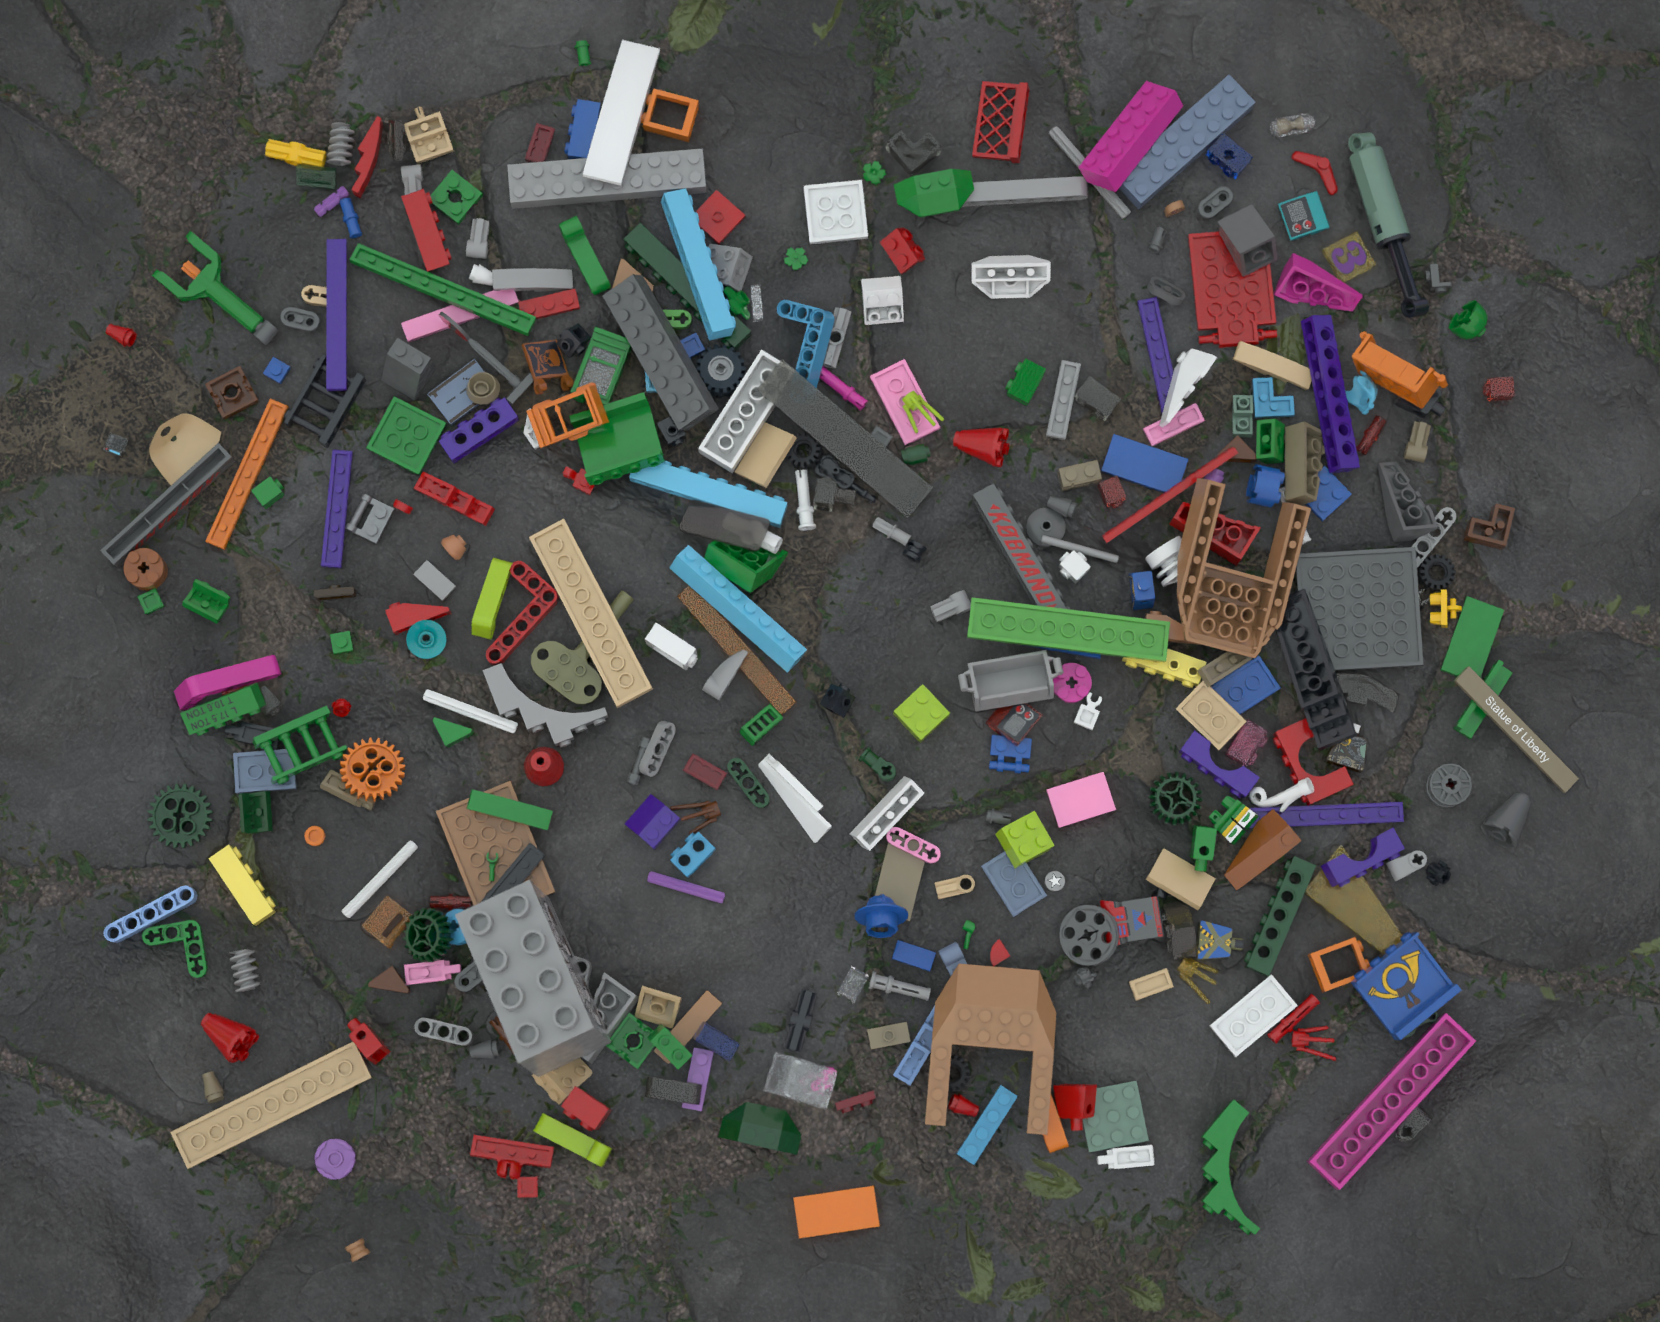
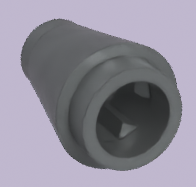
M1050 496L1047 507H1050L1066 518L1068 516L1073 518L1078 506L1074 499Z
M490 1039L470 1046L471 1058L496 1059V1056L501 1055L499 1041Z

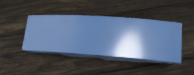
M935 1006L893 1076L908 1085L912 1084L931 1052Z

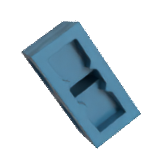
M699 832L696 834L691 833L686 838L684 847L682 849L680 847L676 848L671 854L673 857L670 860L671 863L687 878L716 851V848ZM701 841L704 843L705 846L701 852H696L693 849L695 842ZM688 856L690 863L687 866L680 865V857Z

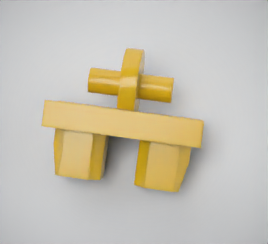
M1447 589L1441 590V593L1430 594V606L1441 605V612H1430V624L1441 625V628H1448L1447 612H1450L1451 619H1456V612L1462 611V606L1456 605L1455 598L1450 599V605L1447 606Z

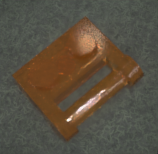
M386 895L362 927L391 949L395 939L406 927L405 923L410 922L409 916L412 914ZM399 913L402 914L404 917L388 937L385 938L382 935Z

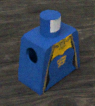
M1152 571L1129 573L1133 610L1153 608L1155 593Z

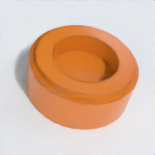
M311 826L306 830L305 840L309 845L319 846L325 841L326 836L322 828Z

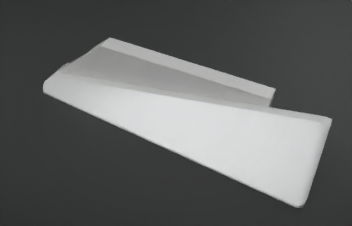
M768 754L759 763V768L814 843L818 842L832 828L819 814L823 809V805L779 761H776Z

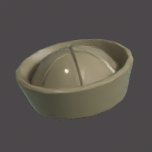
M486 372L474 374L466 386V394L469 399L480 405L493 402L500 392L498 379Z

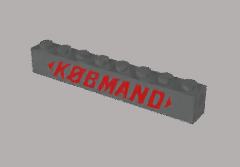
M217 443L100 551L113 565L119 568L124 564L127 555L131 551L145 545L236 461Z
M993 483L973 494V503L1032 604L1070 609L1068 605H1064L1060 590L1054 588L1052 584L1053 578L1050 573L1044 571L1042 559L1033 552L1032 549L1034 547L1031 540L1023 535L1024 529L1021 523L1015 521L1012 516L1014 512L1009 504L1006 505L1002 499L1004 495L999 487L996 488Z

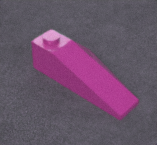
M1294 253L1284 266L1274 292L1275 296L1291 303L1298 304V302L1310 303V306H1316V304L1325 305L1331 309L1352 312L1362 298V294L1310 260Z

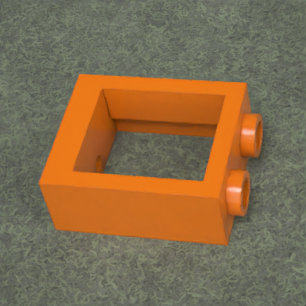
M653 88L652 94H648L647 112H643L641 118L644 131L689 142L699 108V100ZM657 98L689 106L682 130L651 122Z
M1356 937L1308 955L1322 993L1350 983L1355 977L1351 976L1331 984L1320 955L1351 944L1360 969L1366 970L1370 967L1368 960L1363 958L1361 952L1364 949L1360 940H1356Z

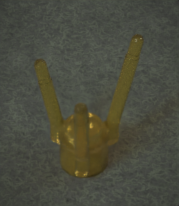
M1185 957L1177 969L1181 973L1179 977L1184 979L1207 1004H1210L1209 999L1188 976L1192 977L1195 973L1216 985V981L1197 970V968L1200 967L1216 974L1218 970L1197 962L1192 958L1188 959Z

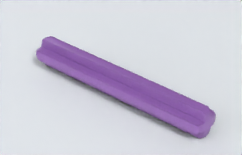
M652 871L647 878V881L714 902L723 903L725 893Z

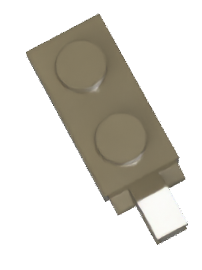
M333 770L328 772L320 785L321 789L354 806H362L369 810L373 808L375 802L372 797H369L368 801H365L364 795L358 799L357 792L352 795L350 794L352 787L345 789L346 782L341 781L343 775Z

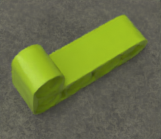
M497 558L492 559L473 615L472 635L492 639L496 627V617L511 575L510 567L513 564L512 562Z
M542 1113L533 1130L537 1134L601 1167H604L612 1151V1148L544 1113Z

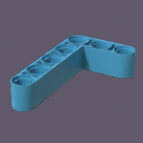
M782 300L777 305L779 316L807 324L789 397L795 403L808 405L815 396L835 318L830 311L789 300Z

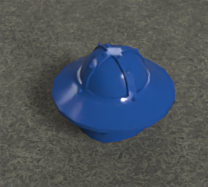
M884 894L869 898L867 906L855 912V920L866 926V932L869 936L876 938L891 937L898 931V925L908 919V911L903 907L895 905L894 901ZM888 927V931L874 932L871 928Z

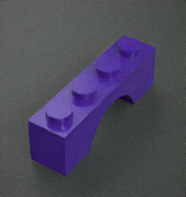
M1194 730L1179 751L1182 754L1181 758L1188 763H1195L1201 773L1213 776V781L1219 786L1223 787L1225 785L1231 789L1229 792L1236 798L1242 797L1244 799L1260 777L1245 766L1232 771L1223 770L1216 766L1210 757L1211 742Z
M1394 828L1370 840L1371 850L1366 860L1355 861L1342 854L1321 865L1330 885L1334 887L1338 884L1342 887L1350 883L1349 878L1354 875L1356 878L1367 874L1366 869L1371 866L1374 870L1384 865L1383 860L1386 858L1391 861L1401 856L1399 852L1405 848Z

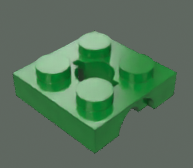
M451 170L430 196L433 202L432 205L459 225L464 220L468 210L483 197V193L455 171ZM449 190L451 194H461L462 203L451 202L447 191Z
M628 1013L611 1036L612 1043L606 1046L639 1069L655 1047L647 1039L654 1030L631 1013ZM639 1032L640 1044L635 1048L630 1047L628 1050L627 1038L632 1034L637 1035Z

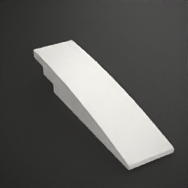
M622 40L590 146L583 177L616 185L622 184L646 106L647 97L650 93L655 67L660 54L659 48Z

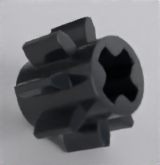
M1441 860L1438 864L1432 862L1426 869V875H1428L1426 879L1430 880L1429 882L1435 886H1438L1439 883L1442 885L1446 884L1451 877V868Z

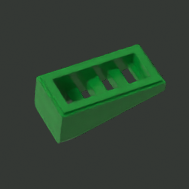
M769 704L742 726L739 732L751 746H754L783 719V716ZM767 712L775 719L774 721L766 715ZM761 717L765 720V722L768 724V726H766V725L760 720ZM755 723L762 729L761 732L754 726Z

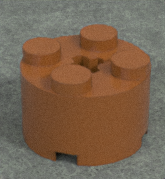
M139 548L131 551L124 562V574L127 580L140 590L150 591L154 588L157 589L167 578V564L152 549ZM145 566H148L149 570H146L144 573L142 569H145Z

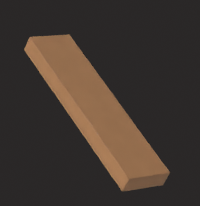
M707 990L670 1033L685 1047L722 1003ZM655 1048L654 1052L666 1063L670 1064V1061Z

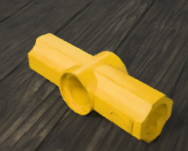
M269 139L266 144V157L284 160L286 163L294 166L307 165L323 169L325 166L326 151L308 148L306 145L298 142L285 143Z

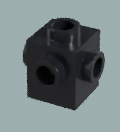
M578 323L563 330L559 335L561 338L556 345L569 358L576 354L579 356L586 350L585 345L591 339V336Z
M831 684L820 705L829 712L844 718L856 697L849 693L850 689L842 684L839 687Z

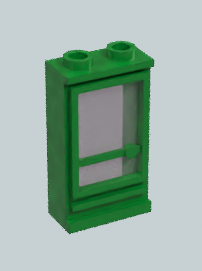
M595 327L570 393L576 392L578 387L594 382L602 404L611 403L632 349L627 338ZM584 394L573 398L580 403L586 401Z

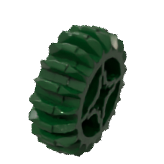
M1178 771L1174 773V778H1172L1170 772L1166 774L1167 779L1161 775L1159 779L1162 783L1155 780L1153 784L1157 788H1150V791L1155 793V795L1148 796V799L1154 800V802L1149 804V807L1156 806L1152 813L1156 814L1159 811L1160 815L1157 819L1161 820L1163 816L1166 817L1165 824H1168L1169 820L1172 819L1173 826L1176 825L1177 819H1179L1180 825H1183L1184 817L1190 822L1192 819L1189 814L1194 817L1197 816V812L1193 809H1201V806L1196 804V802L1203 801V798L1196 797L1202 791L1194 790L1199 784H1190L1193 781V777L1186 781V773H1183L1181 778H1179ZM1169 783H1178L1172 792L1161 790L1163 786ZM1183 786L1190 792L1191 801L1183 796ZM1178 792L1177 795L1180 802L1177 801L1173 805V798L1170 795L1174 796ZM1159 796L1167 800L1169 804L1168 811L1162 807ZM1176 806L1189 807L1182 814H1173Z
M423 908L420 911H415L414 915L409 916L410 922L405 923L407 929L403 930L406 933V937L402 939L407 942L404 947L409 949L408 954L413 955V959L421 962H435L442 959V956L447 955L446 949L452 948L449 942L454 940L450 937L454 931L449 928L452 923L447 922L448 917L443 915V912L437 911L434 908ZM427 920L432 922L430 925L425 924ZM426 946H430V947H431V949L428 950V951L425 950L424 948H425Z

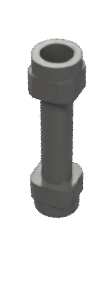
M641 737L638 745L640 749L632 773L629 772L626 781L629 784L638 786L641 778L639 776V764L650 742L648 738Z

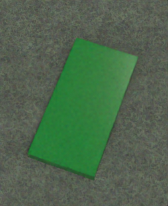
M1466 596L1440 671L1457 677L1469 666L1481 678L1504 609Z

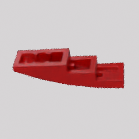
M378 116L358 147L362 157L355 167V172L359 177L351 190L360 199L371 179L380 150L383 122Z
M422 472L414 487L416 491L484 526L487 525L495 511V508L425 472Z

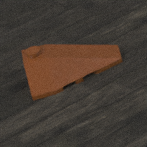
M1272 809L1257 821L1224 876L1237 891L1301 842V839L1282 817Z

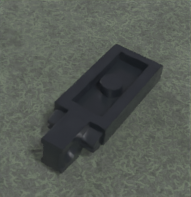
M238 722L237 726L226 724L224 732L226 735L234 736V741L253 745L254 737L274 728ZM279 739L272 742L273 750H278Z

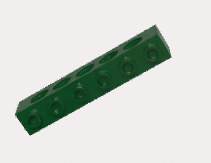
M1296 856L1291 857V860H1286L1283 867L1285 874L1283 878L1279 877L1275 886L1278 889L1276 895H1272L1267 904L1270 909L1267 915L1263 914L1259 923L1262 928L1259 933H1255L1251 942L1254 944L1252 951L1248 950L1244 958V962H1246L1245 968L1266 977L1270 976L1316 865ZM1291 874H1296L1299 877L1298 884L1290 882L1289 877ZM1283 892H1288L1291 895L1289 903L1282 900ZM1276 910L1283 913L1282 921H1277L1274 918ZM1270 928L1275 931L1276 936L1274 939L1267 938V929ZM1260 947L1267 949L1268 955L1266 958L1259 956L1258 949Z

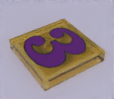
M1357 231L1322 250L1337 278L1344 283L1376 266Z

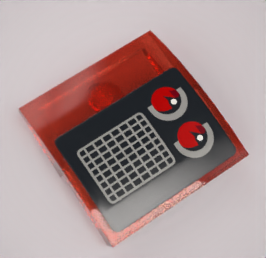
M1023 703L997 708L985 724L1018 747L1043 715L1029 704Z

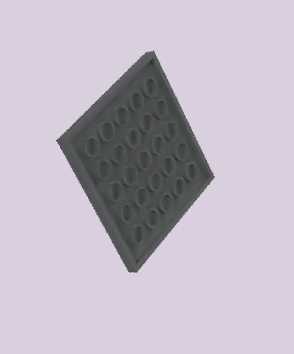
M1415 547L1299 554L1296 566L1297 591L1306 590L1335 671L1423 666Z

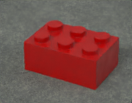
M577 1086L572 1089L561 1105L564 1108V1114L571 1119H580V1125L589 1131H593V1129L599 1130L612 1111Z

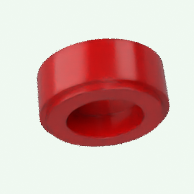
M397 499L393 503V507L407 514H411L413 507Z

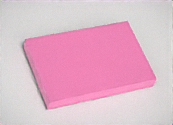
M1104 772L1046 790L1058 828L1116 810Z

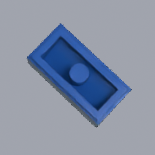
M898 940L892 960L930 972L936 952Z

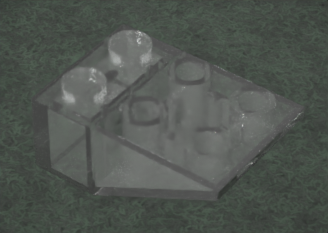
M775 1052L763 1091L774 1096L826 1110L838 1071Z

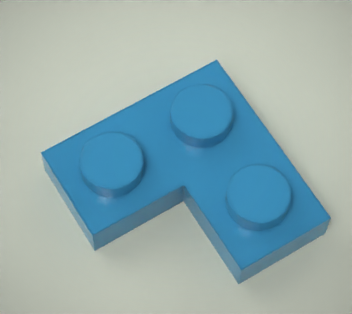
M1272 377L1252 379L1254 418L1294 417L1293 396L1274 397Z

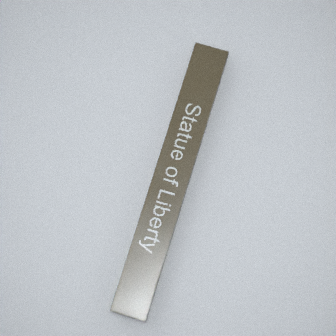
M1469 666L1455 678L1454 682L1563 793H1566L1579 779Z

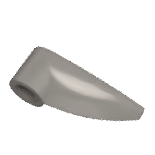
M742 650L725 660L709 677L702 691L720 700L749 652Z

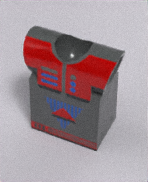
M1158 896L1123 902L1099 901V906L1106 909L1114 917L1118 925L1119 941L1117 946L1124 943L1164 937ZM1106 932L1104 934L1105 942L1110 943L1112 941V934Z

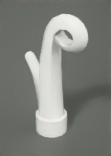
M1309 778L1298 781L1296 785L1270 798H1267L1264 789L1254 787L1249 792V798L1258 807H1271L1283 803L1280 812H1284L1296 799L1313 793L1314 786ZM1256 793L1261 795V799L1256 797Z

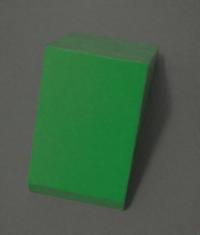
M436 717L433 718V722L447 748L473 735L474 731L471 728Z

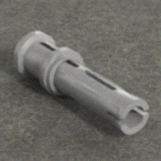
M874 971L872 972L869 989L884 990L887 994L892 991L928 1001L931 988L897 981L892 976L878 975Z

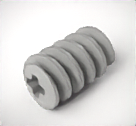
M341 122L331 124L333 130L330 131V136L332 137L329 139L331 145L328 146V151L330 152L327 154L329 159L326 161L327 163L338 166L351 164V161L346 159V157H352V154L347 152V150L353 149V146L348 144V142H354V138L349 137V135L355 134V131L350 129L351 125Z
M244 949L229 952V954L235 955L230 958V961L236 962L235 965L231 966V969L238 970V972L233 974L234 978H239V980L234 982L235 986H240L239 989L235 990L236 993L254 990L256 986L260 985V982L254 981L255 978L259 977V974L252 973V971L257 969V966L251 965L252 962L256 961V958L249 956L255 953L254 950Z

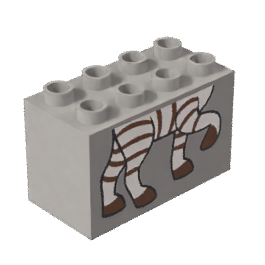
M528 880L455 914L518 1064L537 1077H540L612 1043L550 898L532 881Z

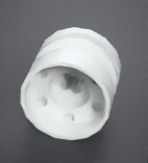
M1180 536L1163 544L1145 558L1152 570L1159 567L1163 569L1157 574L1156 577L1158 579L1167 575L1161 582L1163 587L1177 583L1178 553L1182 541Z

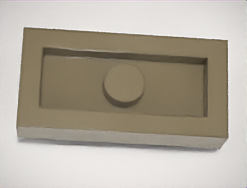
M907 1022L867 1029L871 1050L911 1042Z

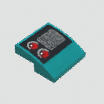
M1317 191L1278 204L1291 241L1309 234L1314 235L1330 228Z

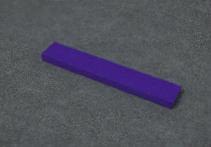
M1157 297L1138 300L1137 304L1161 414H1163L1173 376V368Z
M332 450L321 567L342 569L353 457L352 451Z

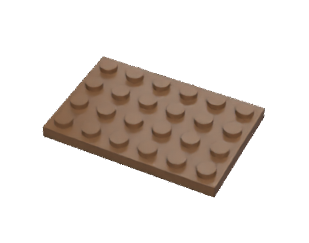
M511 781L484 791L485 793L519 801ZM469 798L442 808L436 811L473 906L483 900L529 843L533 844L537 849L538 847L529 825L468 810L466 808ZM488 852L490 853V860L496 859V852L499 856V862L495 864L494 881H489L490 868L486 858ZM542 860L524 882L532 881L548 896L555 893V890Z

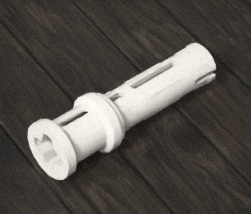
M807 470L795 471L799 501L797 514H799L800 519L798 528L801 531L816 528V524L813 522L814 508L810 503Z

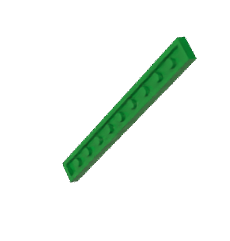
M359 243L350 257V263L523 335L529 336L536 322V317Z

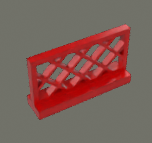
M982 81L972 153L973 158L1007 160L1020 164L1030 91L1028 83L1009 84ZM986 87L995 88L998 93L989 99L986 95ZM1008 89L1016 90L1015 96L1008 101L1003 93ZM999 96H1002L1007 103L997 109L992 102ZM990 104L995 112L986 117L983 114V109ZM1010 106L1013 110V115L1005 119L1000 112ZM999 114L1004 122L995 128L990 120ZM988 123L993 130L984 136L980 130L983 125ZM1007 124L1011 129L1010 134L1003 138L998 130ZM996 133L1001 141L992 146L987 139ZM985 141L990 149L985 153H978V146ZM1004 143L1008 147L1007 155L998 154L995 149Z

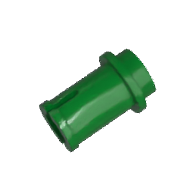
M587 40L576 42L575 49H577L579 66L591 65L588 49L590 44H588Z

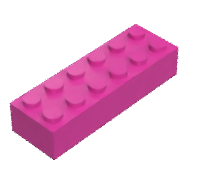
M1148 81L1143 84L1080 164L1079 169L1086 182L1113 192L1120 188L1183 107L1175 90Z

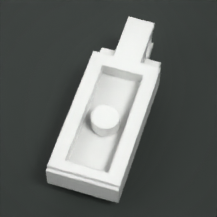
M1145 1145L1107 1150V1155L1097 1156V1164H1108V1168L1113 1169L1155 1165L1153 1146Z

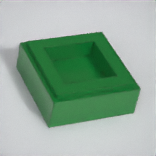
M156 588L137 596L146 615L165 607Z

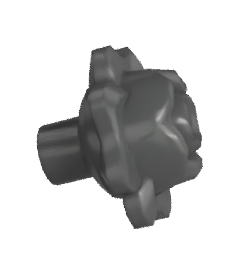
M1088 967L1079 968L1073 980L1077 985L1082 984L1085 988H1089L1092 986L1091 981L1094 980L1097 973L1094 972V969H1089Z

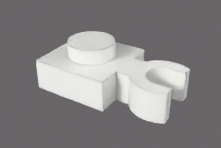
M1091 692L1086 697L1087 706L1081 704L1074 721L1075 724L1089 730H1093L1100 713L1095 707L1099 706L1102 701V697L1099 696L1097 702H1092L1090 699L1092 696Z

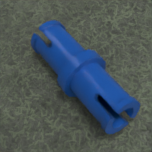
M344 198L340 200L339 203L344 215L343 221L347 224L350 238L355 239L362 236L358 224L359 217L354 211L352 199Z

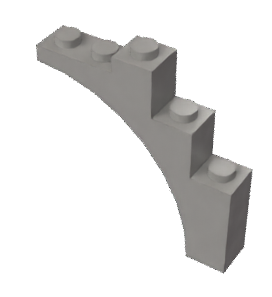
M501 663L483 670L500 716L510 718L517 714L516 711L520 710L528 732H539L544 729L543 726L547 725L555 746L560 745V748L571 744V740H574L573 731H576V733L582 732L587 729L586 726L593 723L595 726L606 722L605 719L608 718L605 707L580 713L560 712L543 707L530 700L517 689L509 679Z

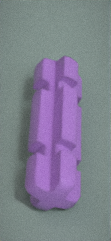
M344 186L340 187L337 193H332L322 201V204L319 203L315 206V212L318 216H323L326 210H331L339 204L341 199L348 197L349 192Z

